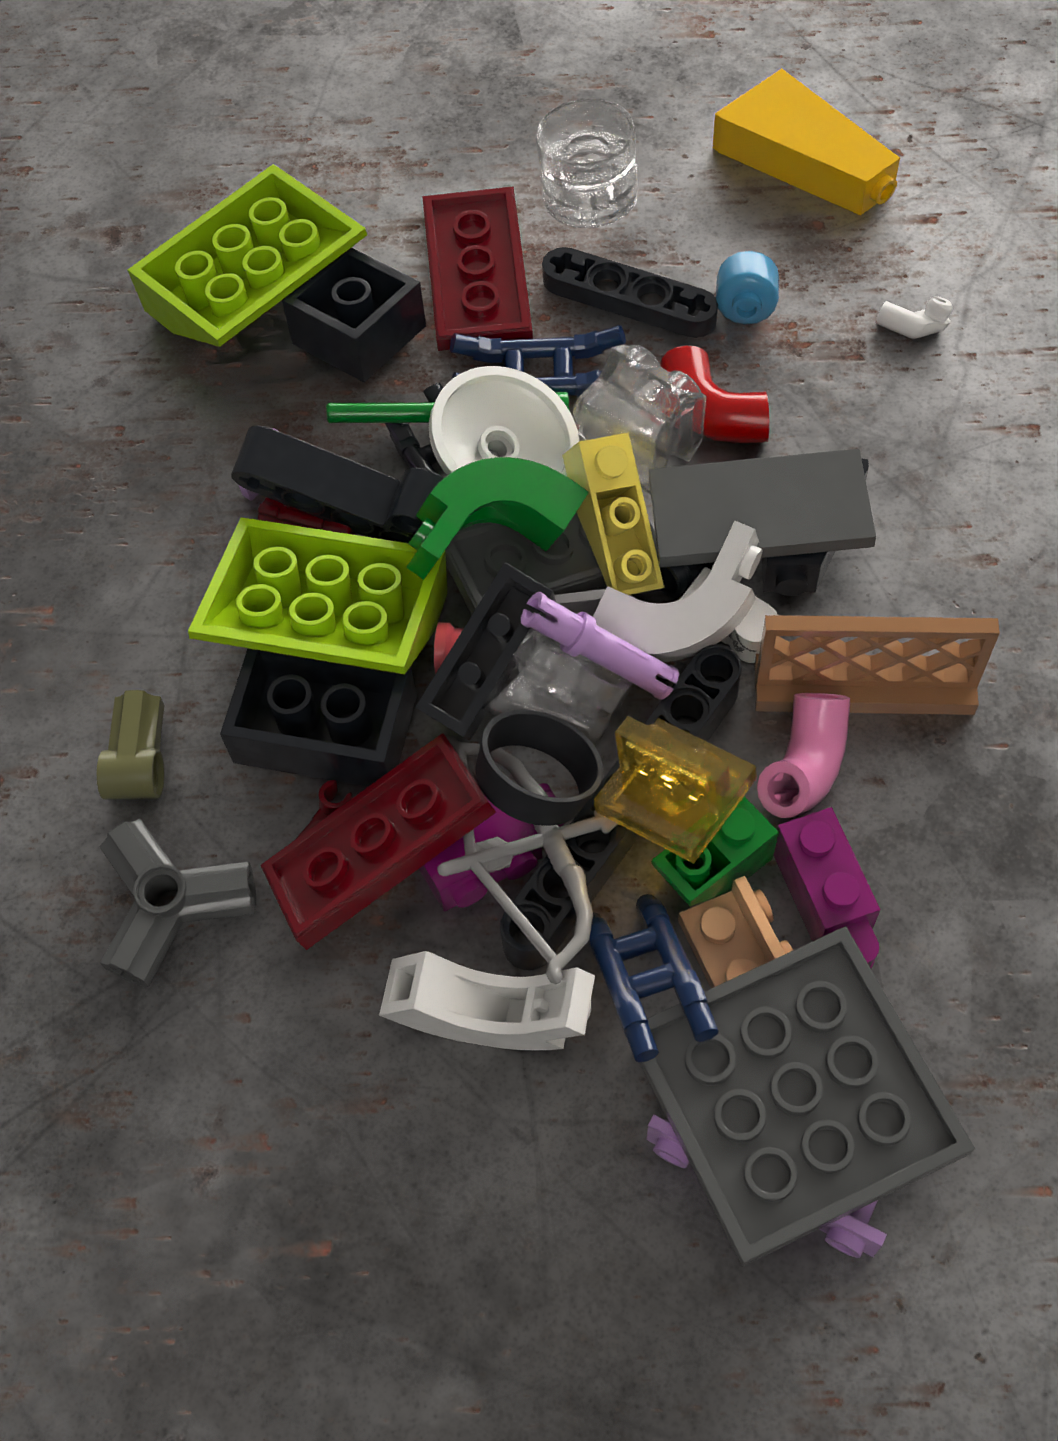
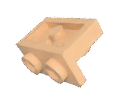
M745 876L733 880L732 891L682 911L678 916V922L710 988H714L793 951L787 940L779 942L770 925L774 918L766 896L760 889L753 891Z

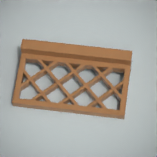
M765 615L759 654H756L754 663L755 711L793 712L794 694L825 693L849 697V713L975 715L979 706L977 687L1000 634L998 618ZM780 636H801V637H799V638H797V639H794V640H792V641L789 642V641H787V640L781 638ZM843 637H858L848 642L840 640ZM901 638H914L904 643L897 641ZM958 639H971L961 644L955 642ZM820 647L826 650L820 654L808 653ZM877 648L882 650V652L875 655L865 654ZM934 649L940 651L931 656L921 655Z

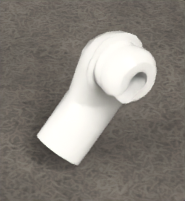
M932 297L927 301L925 310L912 312L886 301L879 311L876 324L908 338L916 339L942 332L950 323L948 317L953 310V306L950 301L944 298Z

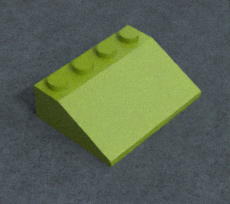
M272 164L127 270L145 312L173 334L220 347L366 237L367 232L366 228Z
M241 517L188 629L189 639L406 674L435 632L448 594L446 551L443 552L423 580L406 568L417 552L409 543Z

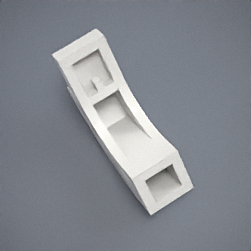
M734 521L706 580L697 590L680 600L661 604L648 603L607 586L593 615L596 619V625L662 662L685 659L696 655L704 647L716 645L741 623L756 600L752 588L740 583L742 577L749 580L753 576L762 556L763 549L757 547L759 539L756 530L738 521Z
M423 951L392 959L379 1016L425 1033L455 1041L513 1050L564 1049L565 1038L585 1035L587 1020L591 1013V996L595 975L577 967L561 970L563 975L561 982L553 984L548 980L546 974L528 977L490 974L458 965L433 953Z

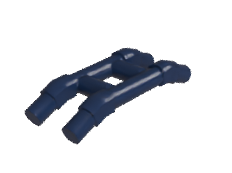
M621 325L599 332L595 330L586 334H574V337L517 340L490 339L481 336L475 338L454 333L450 343L451 353L470 356L473 360L486 363H500L504 360L505 367L524 372V359L553 357L554 377L535 378L546 384L554 392H567L568 396L577 395V398L593 397L606 393L607 389L627 384L629 381L627 370L623 364L601 371L597 369L587 373H576V376H573V356H575V359L591 358L603 354L605 350L626 343L625 333ZM454 372L452 379L461 373Z
M650 894L640 896L636 903V909L642 917L645 929L614 939L607 921L600 914L593 912L588 941L636 1062L649 1061L659 1053L640 1001L642 998L674 988L695 1040L704 1042L714 1038L719 1033L700 980L692 969L670 922L665 906L660 900ZM658 950L664 965L632 976L628 975L623 961Z

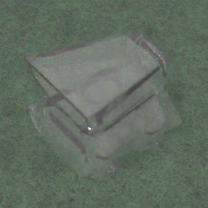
M624 344L612 347L599 378L576 400L573 408L574 422L578 433L586 440L629 432L641 488L651 495L649 469L667 467L670 455L690 462L703 441L706 395L701 392L696 382L687 374L675 370L668 372L663 369L655 356L646 348L640 345L629 347Z
M533 629L528 632L514 653L519 675L484 710L495 717L512 710H534L553 715L580 730L596 748L635 684L592 662L581 654L576 657L570 656L560 649L559 642Z

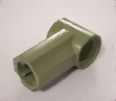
M127 690L123 695L115 697L108 750L101 751L97 762V786L102 799H158L161 797L164 787V762L160 751L165 705L160 696L148 694L144 690Z

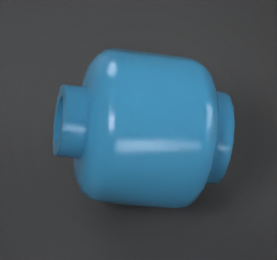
M742 251L729 256L721 264L717 275L716 301L718 309L724 317L735 323L746 325L767 319L775 311L779 300V273L777 266L771 258L760 252Z

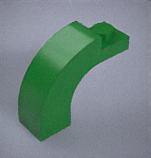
M494 457L466 464L440 481L416 514V517L422 520L423 524L409 542V545L415 548L417 552L406 568L424 580L454 536L464 528L478 523H496L512 528L544 551H547L566 529L589 492L562 473L546 465L526 459Z

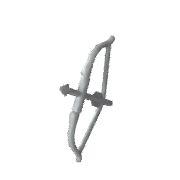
M453 735L446 736L466 766V755L478 756L480 744L460 742ZM498 748L490 753L491 758L510 771L520 787L548 797L519 759L502 748ZM595 810V817L562 827L558 825H534L537 834L509 843L499 837L475 843L473 829L463 836L465 856L441 863L437 868L438 873L441 876H449L471 869L548 962L546 972L548 980L553 984H558L563 977L562 968L589 941L593 919V910L586 885V875L584 870L576 865L565 840L597 830H602L604 834L609 833L623 819V815L618 811ZM541 847L545 848L554 870L561 876L577 915L574 937L557 955L489 874L510 867L513 856Z

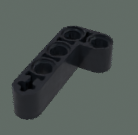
M258 425L251 426L248 429L231 473L232 479L249 491L325 521L346 525L354 532L363 536L409 543L423 524V521L417 518L416 514L432 490L444 479V477L433 471L414 467L405 470L399 480L275 429Z

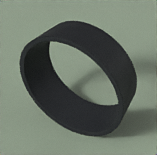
M512 710L499 714L486 725L481 739L475 774L480 789L487 799L499 810L522 822L541 826H553L568 822L578 815L602 782L603 763L592 742L580 730L568 722L544 712ZM505 746H525L542 751L559 761L571 773L577 784L579 795L568 798H554L528 791L506 777L496 766L490 753Z

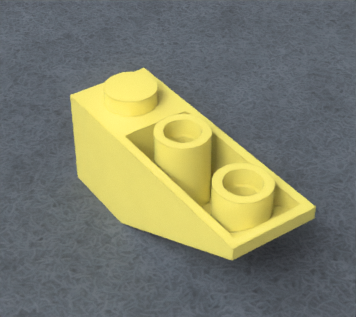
M629 432L579 441L564 453L562 457L567 477L589 492L577 510V514L606 585L627 595L664 588Z

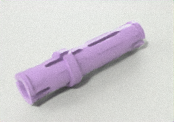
M542 592L535 593L528 600V605L543 612L546 617L544 618L535 612L532 613L524 609L521 615V624L559 642L560 649L573 657L581 654L592 662L601 665L653 694L659 700L665 699L673 691V688L658 681L655 677L657 675L662 679L666 678L677 684L679 671L676 667L660 661L597 626L596 619L583 611L575 614L549 599Z

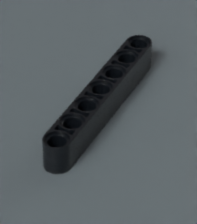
M710 645L702 648L693 657L679 676L677 684L674 683L671 687L673 691L668 697L661 700L604 777L598 789L570 823L595 817V810L618 811L623 815L622 821L607 834H604L602 830H597L565 840L576 865L580 866L586 875L590 903L735 704L739 692L742 667L739 656L731 648L723 645ZM720 676L726 681L712 683L707 681L705 677ZM681 715H689L694 717L697 722L682 724L674 718ZM650 756H660L668 762L662 766H651L643 760ZM621 797H628L635 800L638 804L630 809H620L615 807L612 802ZM588 840H598L607 847L598 853H587L579 846ZM547 854L512 902L531 925L543 934L542 938L556 952L576 925L577 915L570 896L554 898L547 893V890L552 885L564 883L561 876L554 870ZM505 911L500 921V933L503 951L507 960L513 966L522 970H535L543 967L547 961L533 944L523 945L513 939L514 935L521 929Z

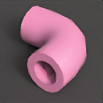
M825 693L794 694L792 727L786 754L783 760L765 767L759 776L757 784L758 798L769 813L780 818L795 817L811 810L826 797L839 774L845 753L849 726V697Z

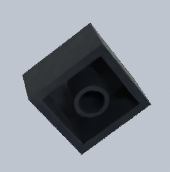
M352 247L282 300L292 344L364 383L426 327L420 281Z

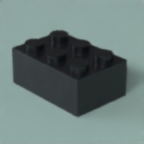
M247 648L220 735L235 764L368 787L399 765L417 698L412 668L410 666L406 674Z

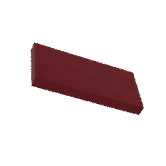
M514 186L422 196L438 351L450 350V343L454 333L475 338L478 336L490 339L501 338V340L533 339Z
M442 733L260 866L295 940L308 950L494 815L496 811L452 743Z

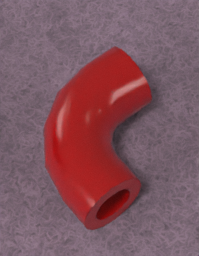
M687 345L675 347L662 356L660 361L662 385L670 409L689 429L714 441L741 444L768 442L770 420L766 392L735 393L719 388L711 378L709 356L699 347Z

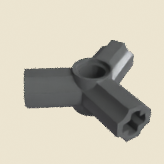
M141 819L134 822L124 821L109 831L107 838L99 846L135 898L127 916L100 962L106 970L137 986L149 987L177 933L188 927L192 922L255 914L256 887L249 861L178 870ZM177 891V895L171 903L160 907L155 906L156 901L161 895L166 892Z

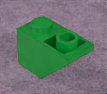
M739 791L654 857L651 864L689 906H693L732 891L733 880L742 876L748 879L771 861L774 856L779 832Z

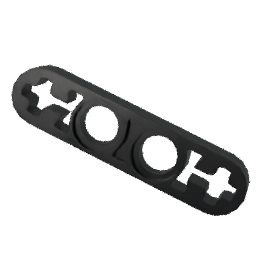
M568 247L555 248L549 251L543 258V283L545 288L555 295L687 337H704L710 334L716 327L718 303L716 297L705 289ZM604 279H611L618 282L619 287L613 291H601L595 287V284ZM646 293H657L664 300L657 305H646L639 298ZM673 302H675L674 310H672ZM695 310H701L696 316H691Z

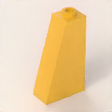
M782 68L715 113L713 149L718 153L860 216L876 204L881 205L893 195L897 187L896 177L900 157Z

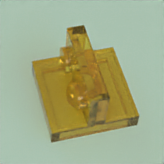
M627 716L615 731L620 767L594 798L596 812L694 864L756 781V766L659 718L654 724L646 725Z

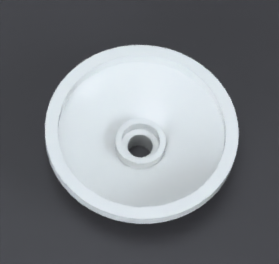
M478 367L454 377L441 390L429 418L431 446L439 465L446 475L471 462L497 457L489 451L494 450L500 457L534 461L567 476L562 455L579 442L574 419L560 397L537 378L508 367Z

